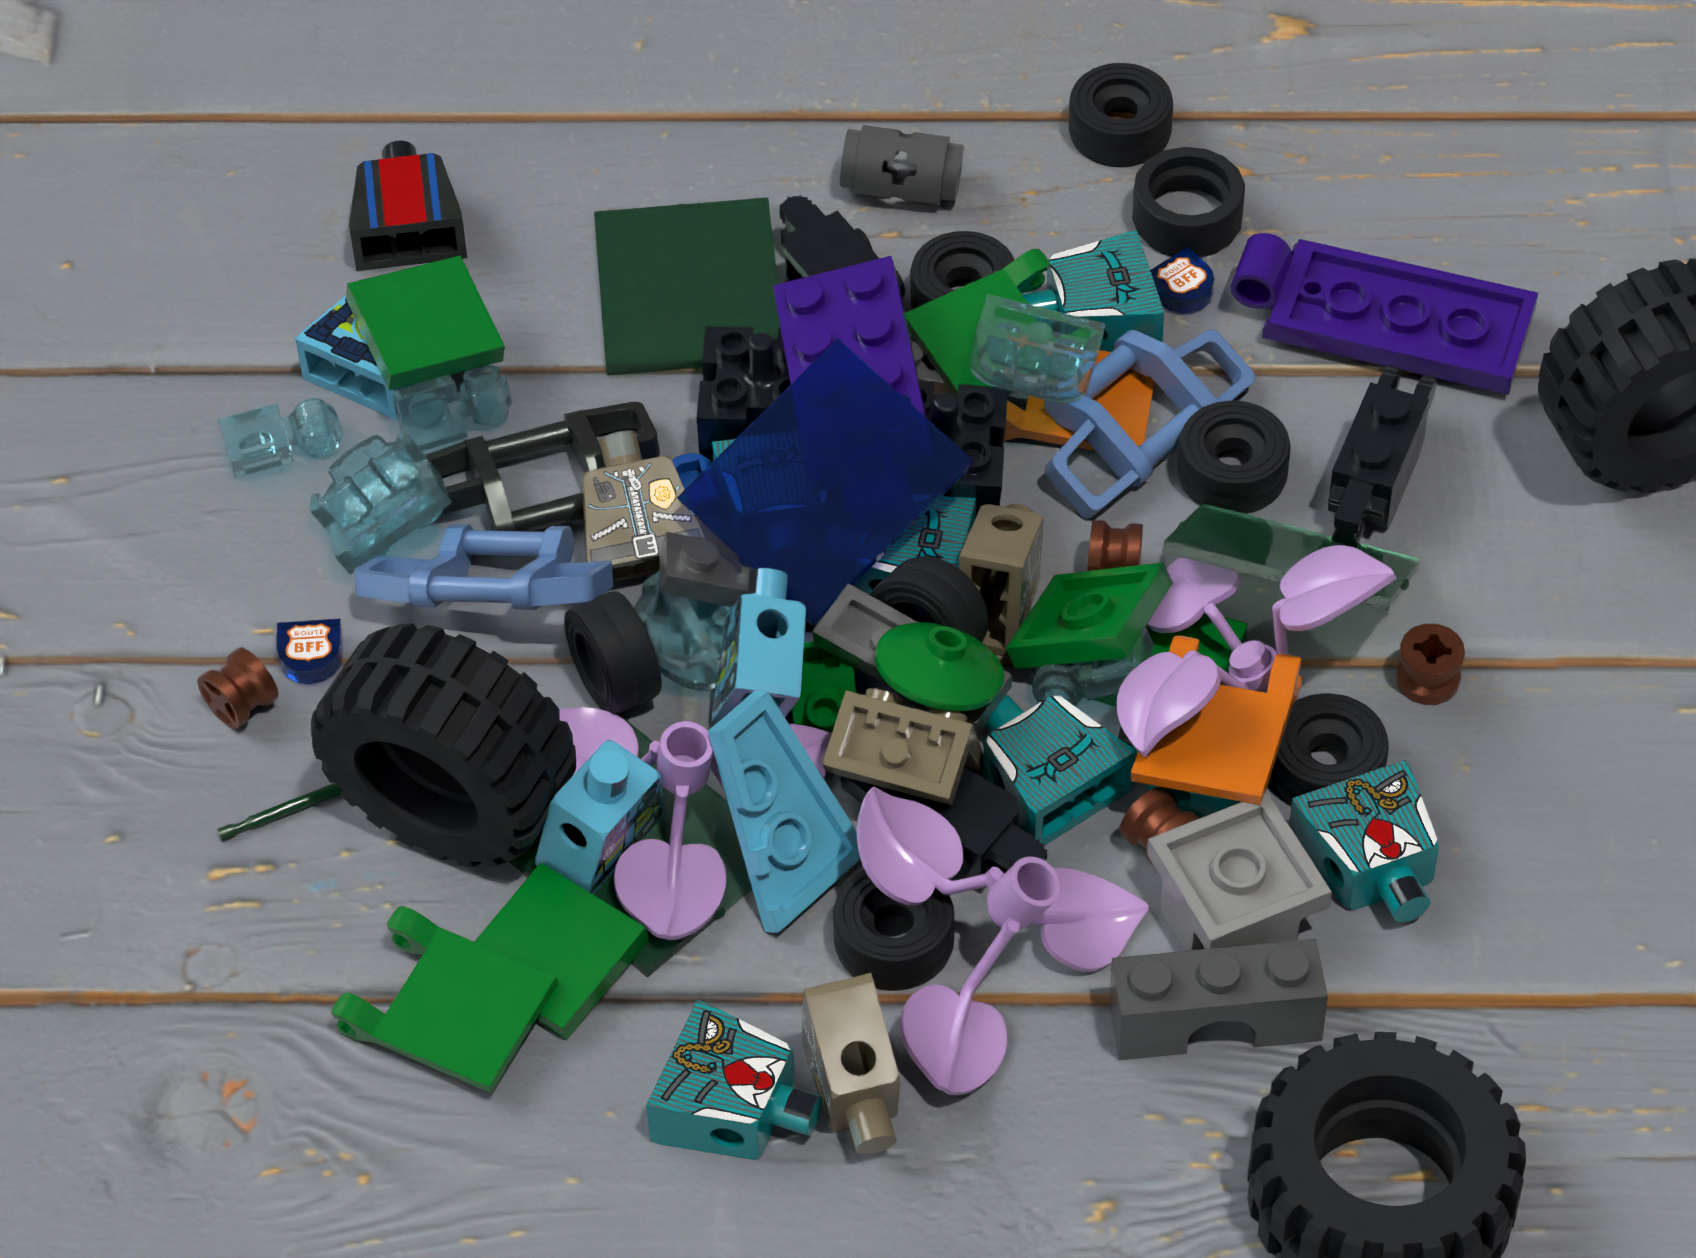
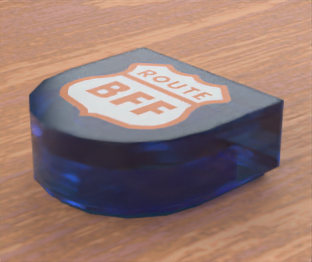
M1188 247L1150 270L1161 304L1169 311L1181 314L1194 313L1204 309L1211 302L1215 281L1213 271L1205 261Z
M341 618L277 623L279 662L282 672L289 679L297 683L314 684L325 681L337 672L341 667L343 659Z

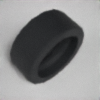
M1180 147L1160 152L1146 160L1136 173L1132 220L1138 235L1152 248L1172 256L1198 257L1219 251L1231 244L1241 230L1245 194L1244 180L1239 169L1225 156L1208 149ZM1191 189L1200 190L1214 196L1222 205L1208 213L1186 215L1177 214L1163 208L1155 199L1169 191Z

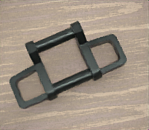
M636 401L566 413L564 414L563 421L487 441L484 440L483 436L467 439L461 443L411 460L408 463V471L412 489L425 517H437L485 504L493 531L531 532L584 518L583 492L510 511L502 480L495 463L571 444L583 472L586 473L590 470L605 468L601 446L595 436L596 434L624 429L638 430L640 435L637 436L642 460L659 457L658 435L644 405ZM470 467L474 477L472 480L439 489H431L426 484L431 480Z

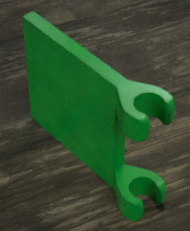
M1031 249L1005 268L905 313L910 334L953 395L957 396L959 384L1008 388V393H1011L1066 366L1083 365L1096 357L1098 349L1095 345L1102 342L1103 335L1093 322H1083L1055 341L1021 294L1034 291L1042 287L1045 282L1043 272L1047 271L1051 264L1040 249Z
M400 906L393 912L387 922V928L394 932L392 942L396 948L404 952L422 955L386 1014L352 993H343L331 1011L334 1018L339 1019L337 1028L342 1035L350 1039L376 1043L492 1093L558 985L557 976L440 928L415 910Z

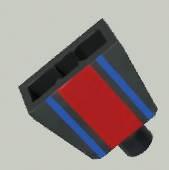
M398 140L388 143L383 148L382 159L363 161L357 166L349 222L356 271L431 263L460 255L462 259L468 258L462 212L440 155L435 153L417 155L413 144Z

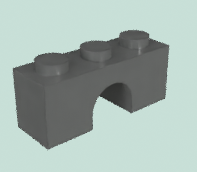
M1316 939L1112 958L1109 1005L1118 1060L1187 1054L1189 1037L1199 1028L1220 1021H1238L1251 1027L1254 1047L1322 1041L1328 994Z

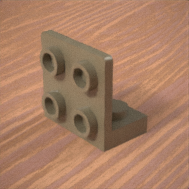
M869 688L866 690L865 695L846 690L822 763L826 772L952 806L964 767L976 771L982 770L983 751L973 724L966 723L967 717L961 712L929 707L928 712L906 707L903 706L904 700L901 697L880 689Z

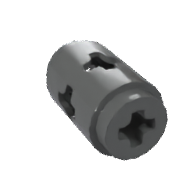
M863 125L862 130L848 129L841 162L840 186L853 188L854 195L883 199L897 197L906 202L941 206L942 201L956 202L962 171L964 145L950 143V137L919 132L905 134L896 129ZM900 151L907 153V163L916 165V170H911L904 180L897 178L896 168L888 166V162L893 161Z

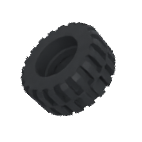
M1690 258L1687 264L1676 259L1659 262L1658 268L1648 271L1642 267L1628 273V279L1615 286L1609 283L1596 292L1597 298L1587 306L1581 304L1569 315L1570 323L1565 329L1558 328L1550 340L1549 350L1551 352L1544 353L1539 372V400L1576 465L1580 467L1585 476L1594 482L1625 492L1630 487L1638 492L1655 491L1658 485L1665 484L1671 488L1686 483V478L1696 474V258Z
M414 623L389 626L367 635L365 640L359 643L319 701L311 718L312 748L315 757L322 760L323 773L330 783H336L341 788L340 795L352 807L358 806L367 814V820L379 829L382 827L397 835L396 839L409 847L412 848L416 845L427 850L429 856L443 861L448 858L456 859L459 865L470 867L481 863L485 867L498 866L516 859L528 851L545 824L552 799L569 781L576 770L575 745H573V734L568 722L560 721V709L550 697H543L537 690L538 684L525 672L519 674L507 665L509 660L495 651L488 653L477 647L475 640L461 634L453 637L445 634L443 628L430 625L417 629Z
M1375 1032L1373 1040L1360 1041L1358 1034H1351L1334 1038L1333 1049L1325 1051L1322 1045L1311 1048L1299 1055L1297 1069L1289 1066L1283 1068L1271 1083L1270 1095L1262 1098L1255 1116L1247 1177L1249 1182L1247 1200L1251 1218L1259 1223L1257 1234L1268 1253L1275 1255L1282 1252L1281 1258H1501L1508 1245L1511 1228L1514 1227L1526 1165L1525 1142L1519 1137L1521 1124L1514 1107L1507 1102L1500 1104L1503 1090L1490 1075L1483 1073L1477 1077L1472 1073L1473 1061L1455 1050L1449 1056L1436 1050V1041L1416 1036L1415 1043L1396 1040L1397 1032ZM1367 1138L1390 1139L1408 1144L1426 1154L1439 1166L1450 1185L1434 1197L1416 1204L1403 1206L1380 1205L1360 1199L1341 1188L1327 1174L1320 1161L1332 1150L1355 1140Z

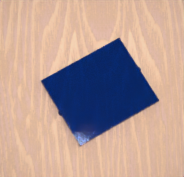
M837 338L677 499L739 557L738 561L743 567H750L752 570L770 568L785 572L788 575L786 600L803 603L806 607L805 619L813 626L829 610L849 583L853 586L974 465V462L911 405L912 401L908 396L900 395Z

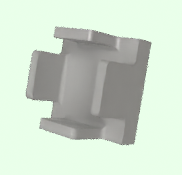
M1268 792L1265 793L1261 805L1241 802L1148 839L1147 855L1162 879L1161 911L1185 951L1297 941L1300 921L1307 916L1330 908L1332 891Z

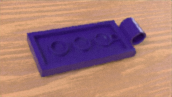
M1258 233L1248 238L1230 285L1231 294L1242 305L1255 309L1269 308L1272 310L1270 318L1265 322L1262 338L1382 366L1390 365L1400 368V370L1508 395L1538 299V292L1299 239L1291 251L1287 242L1270 233Z
M892 256L773 285L808 480L813 494L843 487L848 514L855 534L917 519L906 471L936 464Z

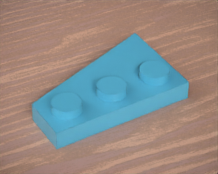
M754 691L709 729L708 734L764 931L779 933L861 858L858 851L855 827L768 691Z

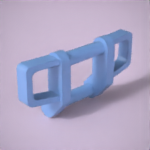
M1129 330L1115 341L1114 350L1068 388L1064 386L1058 387L1045 398V409L1058 425L1075 432L1046 464L1045 474L1083 518L1091 519L1128 487L1136 488L1152 475V467L1179 445L1181 431L1187 420L1196 411L1216 402L1233 401L1255 381V374L1216 330H1207L1174 350L1161 341L1138 331ZM1197 352H1207L1231 378L1232 387L1216 399L1183 360ZM1129 369L1144 376H1150L1181 411L1140 446L1135 444L1099 402L1093 400L1095 396ZM1084 439L1089 442L1120 478L1101 495L1091 494L1067 466V458Z
M452 524L445 529L439 548V556L432 560L377 556L354 569L356 596L411 603L414 607H436L446 601L512 603L515 610H537L545 605L592 601L613 587L612 561L571 563L574 551V537L569 526H551L545 532L480 531L473 530L470 524ZM473 555L539 556L536 560L516 571L512 578L466 577Z

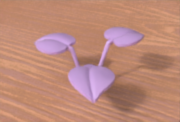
M1343 545L1325 547L1301 559L1283 576L1280 582V590L1285 598L1277 601L1272 607L1275 651L1273 647L1264 645L1261 641L1257 640L1242 644L1215 606L1233 595L1241 584L1240 571L1230 556L1217 550H1199L1180 557L1167 567L1173 584L1154 612L1147 627L1158 633L1178 632L1193 625L1206 613L1233 651L1229 659V674L1218 667L1211 658L1201 655L1195 650L1189 651L1183 658L1170 652L1151 656L1133 669L1119 688L1117 715L1124 733L1135 749L1141 755L1147 757L1149 752L1166 734L1188 721L1214 697L1220 683L1226 686L1267 693L1275 655H1290L1287 630H1309L1333 620L1371 597L1394 580H1397L1393 570L1361 550Z
M576 707L560 709V721L568 722L573 734V745H575L576 770L574 774L607 740L615 741L635 756H638V740L634 730L618 715L597 708ZM689 721L670 725L663 732L660 742L653 741L650 744L649 752L641 758L650 766L657 762L656 770L662 776L663 787L675 794L670 844L657 839H645L634 843L620 856L614 874V889L617 899L624 910L638 923L645 926L654 936L667 940L680 939L701 929L718 910L726 888L725 866L719 853L714 848L706 844L682 845L688 795L704 787L708 780L710 769L723 787L707 729ZM789 724L824 779L826 771L822 763L832 733L813 727Z
M872 787L863 799L857 822L858 851L868 877L885 895L905 905L917 906L924 903L931 896L935 888L944 895L957 894L987 886L989 888L987 895L988 913L993 922L1001 927V930L962 986L960 995L943 985L932 984L925 986L909 997L903 1006L900 1016V1032L905 1048L928 1080L937 1089L944 1091L948 1095L970 1093L990 1079L1001 1065L1006 1053L1007 1029L1003 1016L993 1006L971 1000L976 988L1009 940L1019 930L1025 929L1031 924L1042 925V943L1053 958L1074 970L1082 972L1098 971L1110 965L1112 958H1116L1122 953L1133 931L1146 915L1149 904L1105 879L1071 868H1053L1046 861L1031 856L1019 859L1005 874L998 867H992L986 874L951 881L950 879L959 872L962 866L963 849L958 833L948 820L925 805L891 796L876 787Z

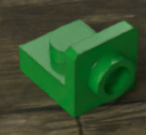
M814 641L805 642L800 699L792 708L793 724L833 732L845 691L856 693L853 665L815 645Z

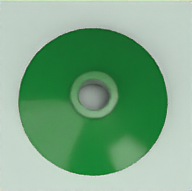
M917 622L896 626L882 635L875 650V664L886 683L904 697L935 709L970 711L982 708L997 698L1004 682L1003 667L997 656L985 644L963 631L945 625Z

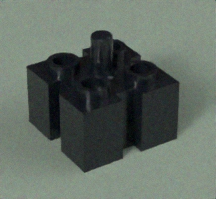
M705 326L702 355L703 381H700L696 417L699 454L709 459L714 467L712 442L800 432L781 328H778L777 339H772L767 333L759 332L754 334V327Z
M919 381L936 464L906 471L912 496L976 498V516L983 505L1000 506L1008 388L959 384L958 394L955 396L948 392L933 394L934 382Z

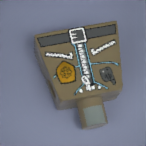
M621 431L609 434L599 441L605 468L590 470L583 474L586 562L612 561L613 582L660 573L659 549L666 532L690 537L705 538L672 459L669 456H660L642 460L635 432Z
M991 504L981 506L959 556V569L976 585L987 608L988 629L982 643L994 654L1008 657L1010 656L1006 647L1031 611L1040 578L1044 519L1031 508L1022 504H1010L1006 507ZM1005 584L1000 600L1004 601L1003 605L995 604L989 600L987 593L993 586Z
M868 973L804 989L802 1044L817 1093L823 1097L822 1109L828 1128L833 1132L850 1129L858 1154H874L890 1148L897 1141L891 1118L898 1113L900 1078L872 974Z

